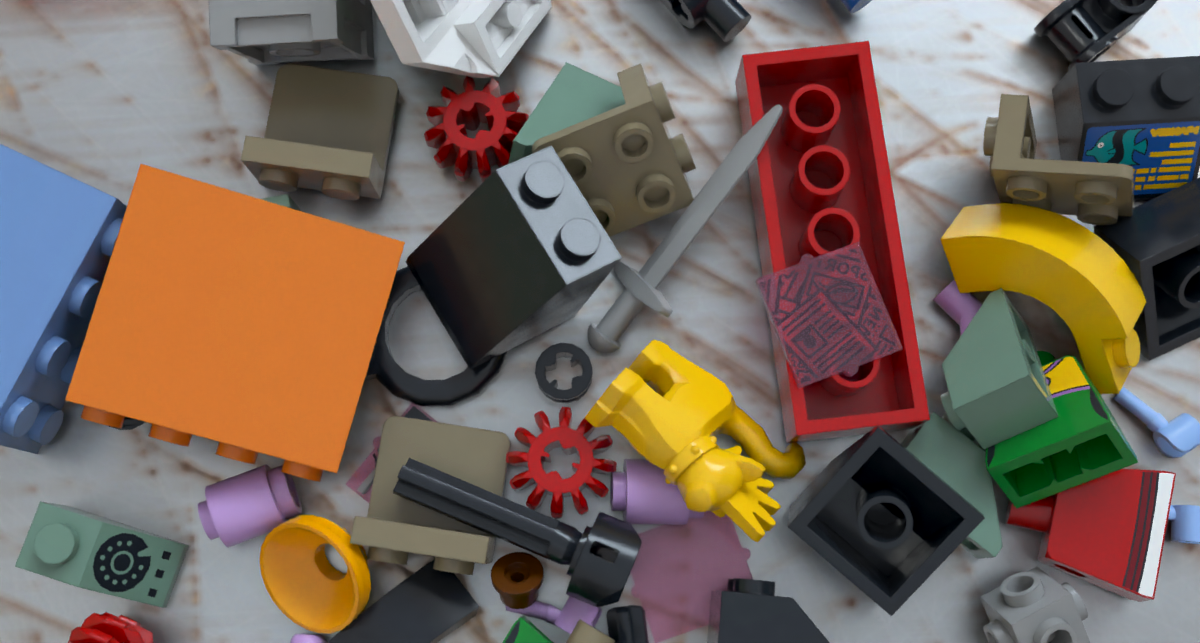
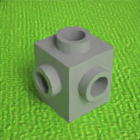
M1037 566L1027 572L1011 575L1002 582L1001 586L980 596L990 623L983 626L989 643H1090L1082 623L1083 620L1088 618V612L1077 591L1067 582L1060 585Z

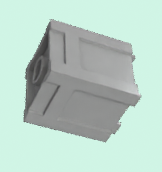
M208 0L210 46L243 56L248 59V62L255 65L374 59L372 3L370 0Z

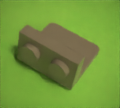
M641 63L617 73L626 104L540 138L532 146L533 154L552 145L609 237L685 208L694 200L685 174L696 169L683 133L671 138L665 122L675 119V115L662 82L652 86L649 85Z
M284 64L277 71L264 138L245 136L241 161L258 180L260 185L272 190L294 192L297 188L319 190L329 197L341 200H358L360 196L381 199L399 98L398 85L394 79L385 76L297 64Z
M1001 94L998 117H987L983 142L984 155L990 156V177L994 178L1000 203L1022 204L1038 207L1057 214L1077 215L1079 221L1092 225H1111L1117 222L1118 216L1133 215V167L1117 163L1035 159L1037 139L1029 95Z
M400 416L388 418L383 424L367 517L355 516L350 543L369 546L367 559L407 565L409 552L435 556L433 569L458 574L473 575L475 563H492L496 537L393 494V490L398 482L397 477L402 466H405L408 459L411 458L503 497L508 469L506 454L511 450L509 437L499 431Z

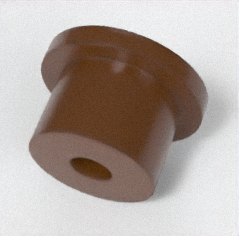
M514 552L502 556L494 563L491 569V581L504 605L512 609H524L531 606L537 600L538 589L544 579V571L541 562L536 557L524 552Z

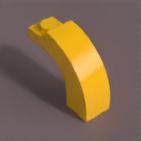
M1010 203L963 207L940 239L959 292L996 291L1002 288L1004 291L1022 293L1043 302L1052 308L1070 328L1077 343L1086 373L1099 393L1119 394L1132 367H1136L1140 359V341L1133 327L1147 302L1141 286L1125 261L1099 236L1075 221L1052 211Z

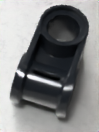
M1065 0L1043 18L1034 28V31L1039 37L1047 35L1070 62L1069 71L1075 63L1096 61L1118 39L1132 30L1158 0H1131L1133 3L1131 7L1122 5L1117 0Z

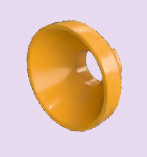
M300 515L283 522L265 537L260 551V570L269 595L283 614L306 630L332 634L343 630L364 610L369 601L371 591L370 570L364 547L350 543L351 534L345 528L326 518L314 515ZM325 544L332 545L341 555L347 565V573L336 570L329 563L325 555Z

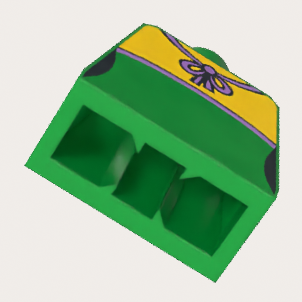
M1037 351L1059 417L986 449L985 463L987 471L1016 509L1138 463L1135 452L1111 411L1075 356L1066 355L1056 359L1049 352Z

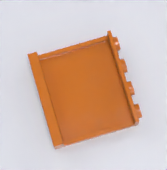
M140 164L65 400L84 405L80 418L122 429L125 417L152 424L149 437L189 447L192 435L218 441L216 455L255 465L258 453H263L285 459L281 472L320 482L324 470L333 473L338 472L405 242Z

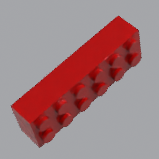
M869 41L742 55L735 85L743 136L772 107L779 104L783 108L782 114L760 154L749 167L748 176L763 282L765 284V296L767 281L770 280L767 310L786 444L865 435L877 425L886 432L913 429L929 421L930 417ZM853 250L856 252V254L849 253L847 251ZM840 255L856 259L860 261V264L836 258L834 256ZM828 260L837 261L833 273L830 272L831 268L826 271L823 270L828 267ZM821 261L820 268H816L818 262ZM841 263L847 264L849 268L848 273L844 276L839 275L836 271L837 266ZM812 265L800 304L809 298L805 295L812 273L864 287L858 311L836 305L842 312L854 314V317H847L855 326L857 325L870 285V295H874L876 301L868 298L867 304H870V306L863 314L860 325H862L865 318L876 324L873 330H870L871 324L869 327H866L867 322L862 326L870 333L866 338L870 339L874 346H876L878 341L881 342L877 348L878 351L873 354L871 359L860 362L873 349L821 293L777 327V322L773 318L781 321L786 316L778 313V316H772L771 314L775 308L778 277L781 276V283L784 284L780 289L779 295L783 297L794 274L798 273L786 299L793 300L805 279L808 266ZM840 266L839 272L844 273L846 267ZM852 266L860 268L857 279H854L855 275L850 272ZM794 271V274L788 281L782 276L785 275L786 277H788L789 274ZM861 274H865V276L862 277V279H867L866 282H863L859 279ZM817 276L813 279V282L819 289L821 287L818 283L824 287L839 284V282ZM813 283L809 295H813L817 291ZM839 286V287L832 288L828 293L832 292L833 290H836L837 288H838L839 290H840V288H842L843 290H844V289L851 290V289L848 288V287ZM853 287L857 290L858 294L856 298L847 305L856 308L861 288ZM839 292V294H832L829 297L836 303H844L852 299L855 294ZM820 299V302L818 304H816L812 309H810L806 314H804L788 329H786L784 332L781 331L796 317H798L802 312H804L808 307H810L814 302ZM779 300L778 310L791 313L795 309L796 304ZM822 304L825 305L810 319H808L804 324H802L798 329H796L792 334H790L788 337L786 336L788 332H790L794 327H796L800 322H802L818 307H820ZM873 307L881 312V314L876 312L879 318L878 322L867 316L868 313L874 316L871 310ZM826 312H831L818 324H816L815 326L813 325V323L816 322L820 317H822ZM832 316L835 317V318H834L832 321H830L826 326H824L820 331H818V328H819L822 324H824L828 319H830ZM837 320L839 321V323L836 324L832 329H830L826 334H821L834 322H836ZM811 325L828 345L811 359L807 360L790 340ZM841 325H843V328L839 332H837L833 337H831L829 340L826 339ZM885 325L887 328L881 337L893 343L895 348L877 338ZM811 329L809 336H812L816 341V346L813 349H806L802 344L803 341L796 343L807 356H810L824 344ZM849 332L851 333V335L848 338H846L842 343H840L836 348H834L830 353H828L824 358H822L817 364H815L814 366L812 365L814 361H816L820 356H822L826 351H828L832 346H834L845 335H847ZM852 337L855 338V340H853L849 345H847L843 350H841L837 355H835L819 370L816 369L827 358H829L833 353H835L839 348H841L845 343H847ZM783 341L818 377L817 379H814L810 374L799 373L797 378L796 370H806L797 368L798 361L793 358V361H795V367L793 368V362H791L792 359L790 358L792 354L790 353L788 356ZM857 341L859 342V344L855 348H853L842 359H840L836 364H834L830 369H828L824 374L821 375L820 372H822L826 367H828L833 361H835L839 356H841ZM884 344L887 345L882 354L877 356ZM862 346L865 348L839 371L833 372ZM803 376H808L811 381L800 385V380Z

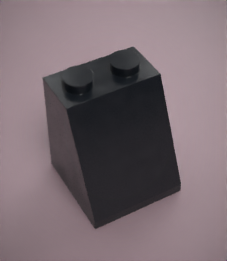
M551 145L496 169L408 256L406 264L471 370L575 317L621 260L622 256Z

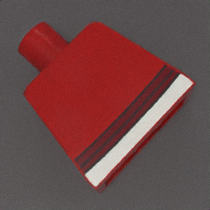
M1120 469L1017 509L1009 500L1005 524L1042 532L1037 558L1039 562L1130 600L1138 602L1154 600L1176 473L1156 470Z

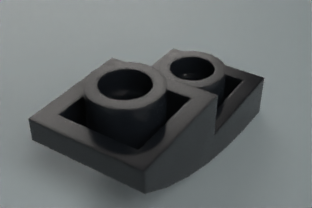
M433 560L377 600L328 643H437L476 616L479 605L454 573L433 569Z

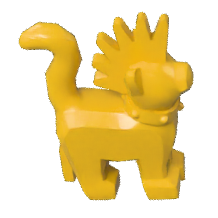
M654 339L641 351L629 369L626 367L613 380L585 416V419L594 427L613 426L642 457L651 464L663 469V474L666 476L665 482L678 486L688 509L695 512L711 511L720 518L727 515L755 542H759L765 536V531H770L776 525L771 515H774L781 508L778 502L767 495L774 487V484L770 480L762 478L763 473H767L772 478L791 479L806 465L804 450L801 445L791 443L786 447L784 453L774 448L764 429L736 405L733 395L725 383L672 350L667 344ZM721 434L731 436L742 446L749 458L740 455L742 452L740 446H734L725 450L719 448L715 436Z

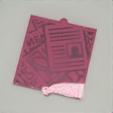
M859 242L815 258L811 254H804L799 264L760 277L755 281L798 389L840 373L851 377L858 372L859 366L897 353L903 349Z
M706 511L703 518H689L687 525L665 524L638 534L642 545L631 570L635 584L631 589V594L635 598H640L655 643L709 625L712 591H727L728 579L741 578L753 580L747 563L751 555L750 550L741 547L734 524L727 515L720 518L711 511Z

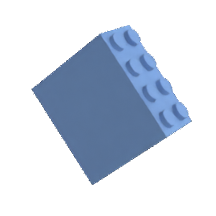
M0 144V445L38 454L42 445L48 444L62 425L64 418L62 408L66 402L65 398L127 206L119 199Z

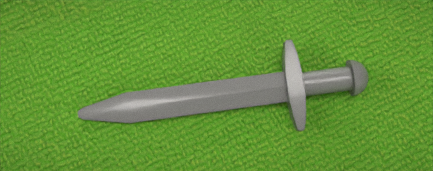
M778 104L772 107L736 143L639 272L620 261L613 269L626 288L599 324H590L587 338L594 350L606 354L618 350L621 347L618 339L644 305L666 317L670 316L673 311L657 287L758 157L782 114L783 108L781 105Z

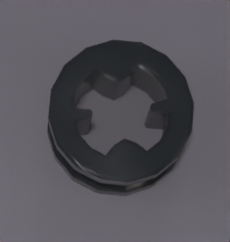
M558 343L552 345L541 353L536 362L535 375L539 389L547 398L556 403L568 404L578 401L587 393L592 384L593 372L590 359L581 348L574 344ZM562 357L571 358V367L579 364L582 368V376L572 378V388L567 390L557 389L558 383L556 379L551 383L546 379V371L556 369L557 359Z

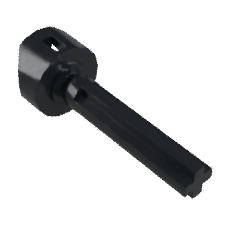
M409 458L406 465L402 466L393 494L561 565H570L567 575L571 576V580L566 594L595 607L619 602L642 545L639 535L631 524L599 512L593 526H586L582 534L575 527Z

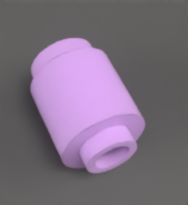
M624 459L623 472L611 473V511H623L624 522L629 524L687 525L689 518H703L705 513L688 509L678 486L667 484L665 482L666 476L663 474L664 470L651 464L646 459Z
M265 464L206 486V500L198 503V513L202 526L210 540L220 537L223 544L229 548L269 533L281 523L288 521L289 518L302 513L300 498L292 476L281 472L283 465L271 469Z

